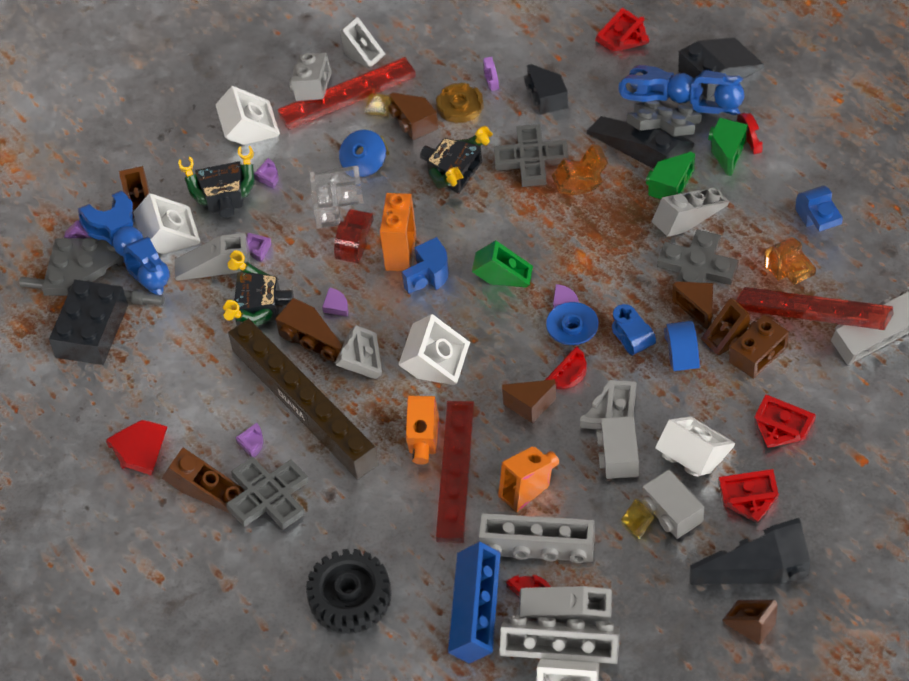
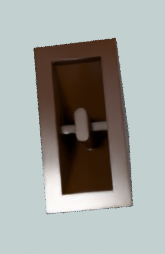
M143 166L119 171L123 192L133 203L132 214L150 193Z
M676 281L673 284L672 300L707 330L712 323L714 283Z
M730 298L700 339L714 353L722 355L729 350L733 339L741 337L750 325V314L734 298Z
M555 379L503 384V404L533 423L556 400Z
M737 600L722 621L727 626L760 645L776 625L778 603L775 600Z

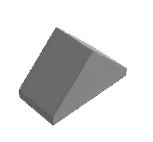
M358 17L340 31L344 55L359 64L371 68L385 55V52Z

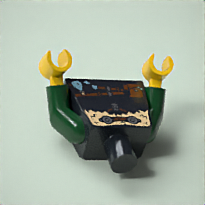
M487 126L480 127L475 135L468 139L453 140L445 138L442 139L436 149L426 145L422 148L420 159L427 161L428 175L437 188L447 187L458 194L461 193L482 164L481 145H488L490 142L488 137L493 135Z
M241 146L238 148V155L243 160V165H241V161L197 169L195 174H193V159L188 156L189 163L191 164L189 167H183L181 160H179V169L186 174L184 179L190 196L199 204L207 206L211 213L219 212L223 218L233 216L234 209L244 205V198L249 195L255 183L253 164L250 163L254 156L251 146H249L250 153L247 156L242 155Z
M237 250L233 251L230 255L231 259L227 263L230 270L241 269V271L237 272L234 301L227 300L223 306V309L226 310L223 314L224 318L227 321H231L235 317L237 326L249 318L257 327L268 321L276 320L279 314V306L287 305L294 298L293 290H280L276 276L259 270L249 262L244 263L245 257L243 253Z

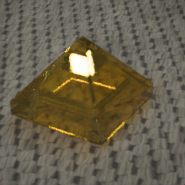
M369 94L365 114L388 116L389 95Z
M635 499L621 520L637 538H641L655 517L639 499Z

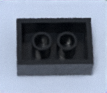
M74 280L49 337L55 358L104 365L128 307L122 286Z

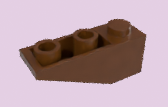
M292 298L276 318L279 335L287 341L300 344L308 351L321 354L328 361L336 362L342 349V344L314 307Z
M182 447L161 478L183 494L228 513L230 512L227 510V503L245 491L241 486L184 447Z

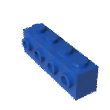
M480 541L457 553L448 646L449 654L469 664L493 653L501 552Z

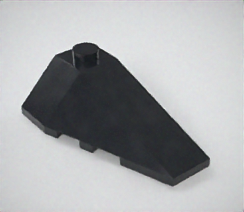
M601 116L587 130L588 135L652 169L655 168L659 161L688 153L694 147V142L683 136H672L662 129L638 130L626 121Z
M796 518L770 526L763 530L765 535L751 542L748 538L739 541V546L728 553L721 550L690 565L689 580L691 585L782 584L789 581L797 582L802 580L805 576L809 575L810 557L800 519Z

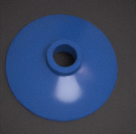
M358 130L351 133L344 139L339 150V160L346 172L356 177H367L376 173L386 158L384 141L378 134L370 130ZM363 147V152L358 155L356 153L357 150Z
M567 302L558 305L549 313L546 327L549 335L555 341L565 345H579L589 341L598 330V317L595 311L585 304Z

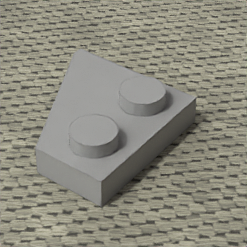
M355 325L347 335L336 359V366L377 380L383 374L377 334Z
M609 380L603 388L602 394L597 396L592 402V408L589 412L580 418V428L601 429V418L634 416L636 382Z

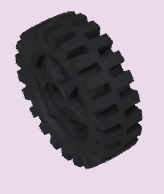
M342 549L343 555H339L337 551L331 553V559L326 555L321 558L322 564L317 562L313 566L314 572L310 571L308 575L309 581L306 582L307 599L312 614H314L318 622L321 621L323 627L328 628L330 626L331 630L337 633L341 628L343 634H349L350 628H354V632L358 633L361 632V626L364 625L367 630L372 627V621L377 624L381 620V614H386L387 606H390L391 585L386 568L383 564H380V560L377 557L372 558L371 553L366 551L362 555L359 549H354L353 554H350L349 549ZM353 589V591L351 592H344L346 590Z

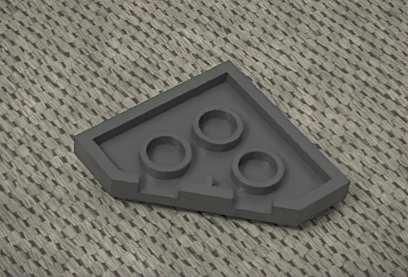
M57 238L54 241L42 286L44 296H68L75 279L93 282L105 275V270L114 264L120 266L125 263L124 257L115 252L114 247L105 240L94 238Z

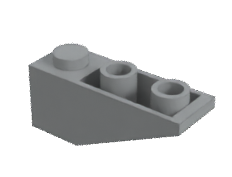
M714 187L662 197L652 223L668 237L682 234L728 206L730 201L722 195L721 191Z
M238 233L219 236L176 258V281L240 272L241 269L230 270L227 263L231 259V253L235 250L243 253L245 257L244 263H250V251L246 234Z
M587 586L521 588L519 615L525 616L528 619L550 617L554 618L557 622L566 623L569 619L583 620L584 624L596 625L598 621H608L611 618L612 589Z

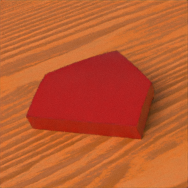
M622 7L596 35L595 41L612 51H620L648 44L649 37L646 35L644 17L638 18Z
M765 394L754 419L767 448L805 440L816 419V415Z
M140 420L107 438L106 443L115 452L122 469L127 467L152 475L167 426Z
M773 469L718 478L723 505L756 523L761 520L779 496Z

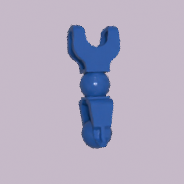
M638 65L619 83L620 95L625 99L647 102L654 100L667 101L670 98L678 104L690 101L693 110L700 113L719 114L722 112L734 116L741 113L738 107L743 103L745 97L744 89L740 84L743 81L742 77L727 76L725 73L708 70L702 71L693 79L692 76L685 73L674 75V73L663 71L658 67ZM630 83L631 87L637 89V91L629 92L626 84ZM702 83L718 84L714 91L715 101L703 99L702 93L704 90Z
M123 191L111 194L113 197L112 209L108 211L96 210L90 204L78 208L79 221L86 233L94 239L107 241L114 247L115 252L124 257L126 269L131 276L150 292L162 295L164 286L167 285L170 278L168 266L159 258L150 238H143L142 233L133 227V203Z

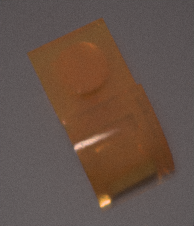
M592 144L580 161L564 158L551 176L559 193L573 196L581 195L595 190L603 183L600 174L608 164V161L601 146Z
M789 237L765 250L764 265L778 281L787 277L795 285L816 275V267L801 251L802 244L796 238Z

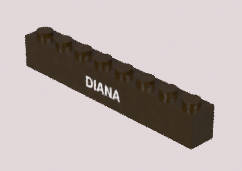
M249 318L228 332L232 351L357 480L379 465L376 446Z

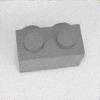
M305 53L299 55L297 64L293 67V76L289 79L290 91L294 92L296 101L324 99L331 76L327 53Z
M634 416L601 418V429H597L596 434L597 445H603V452H599V467L605 468L606 479L639 477V458Z
M667 470L643 486L642 504L649 513L653 512L659 519L662 528L666 532H671L677 539L704 522V506L670 470Z

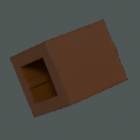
M394 92L389 94L390 105H388V110L391 116L398 119L402 131L408 133L413 140L438 130L437 112L426 98Z

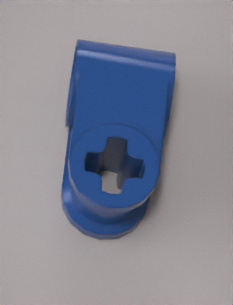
M622 304L614 309L612 332L630 355L633 356L656 344L653 330L644 322L632 306Z

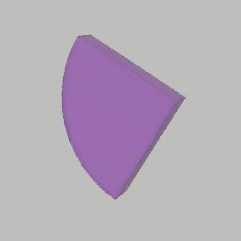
M492 56L484 58V76L491 91L498 90L499 82Z
M267 158L254 172V179L272 188H275L279 178L277 168L274 162Z
M79 220L71 225L64 235V238H92L86 233Z
M248 233L246 238L250 255L255 260L262 262L272 244L271 238Z
M556 284L553 309L567 302L579 303L574 291L566 286Z
M329 288L322 306L323 313L348 317L349 310L345 296L340 291Z
M258 423L235 437L239 446L250 457L253 456L255 458L262 449L263 435Z

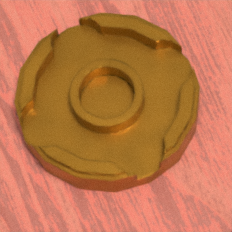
M466 83L451 84L443 88L442 93L437 96V112L443 119L449 122L466 123L481 114L484 108L483 95L475 86L474 88L469 87V84Z

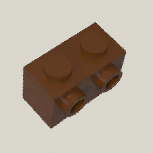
M763 315L757 322L753 321L741 337L733 339L729 346V362L754 379L788 347L789 331Z

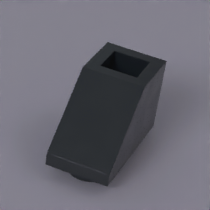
M533 64L527 65V75L524 76L525 86L527 90L531 89L533 106H538L540 114L568 108V91L562 76Z

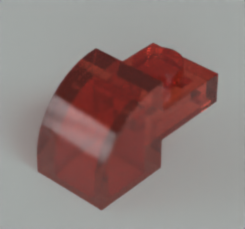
M349 209L344 222L340 221L337 228L334 244L335 259L359 264L367 246L366 237L374 220L373 213Z

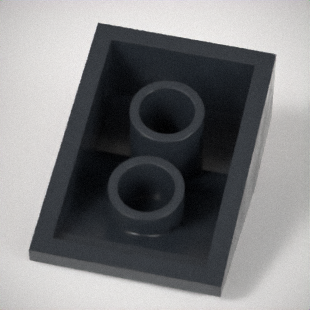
M735 37L696 41L680 50L678 57V72L680 74H688L693 79L704 70L725 73L727 76H740L744 79L764 68V64ZM702 83L704 90L702 94L707 99L714 95L718 84Z

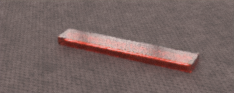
M403 57L326 89L324 99L296 101L279 108L278 113L289 130L416 77V72L406 57Z
M744 287L736 300L748 312L879 330L886 329L894 314L893 306Z
M447 401L436 542L464 543L474 401Z

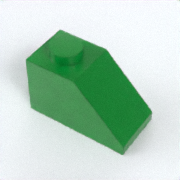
M719 118L716 126L711 127L708 140L711 141V152L725 173L732 176L747 142L748 124Z
M688 152L659 161L654 170L649 171L646 178L648 196L662 199V197L682 194L695 170V153Z
M495 240L475 252L472 272L490 285L530 286L533 265Z

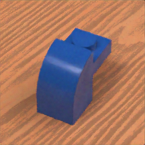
M824 185L797 195L795 210L806 227L815 225L820 232L841 225L843 221L842 215L831 200L832 192L828 187Z
M435 237L414 247L417 264L402 271L404 288L408 294L423 289L429 284H432L435 290H437L448 279L447 252L439 239Z
M693 321L666 324L664 337L668 343L670 365L673 371L700 368L698 342Z

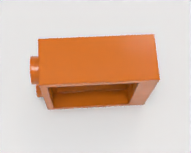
M386 193L380 228L386 271H403L412 265L416 239L412 194Z

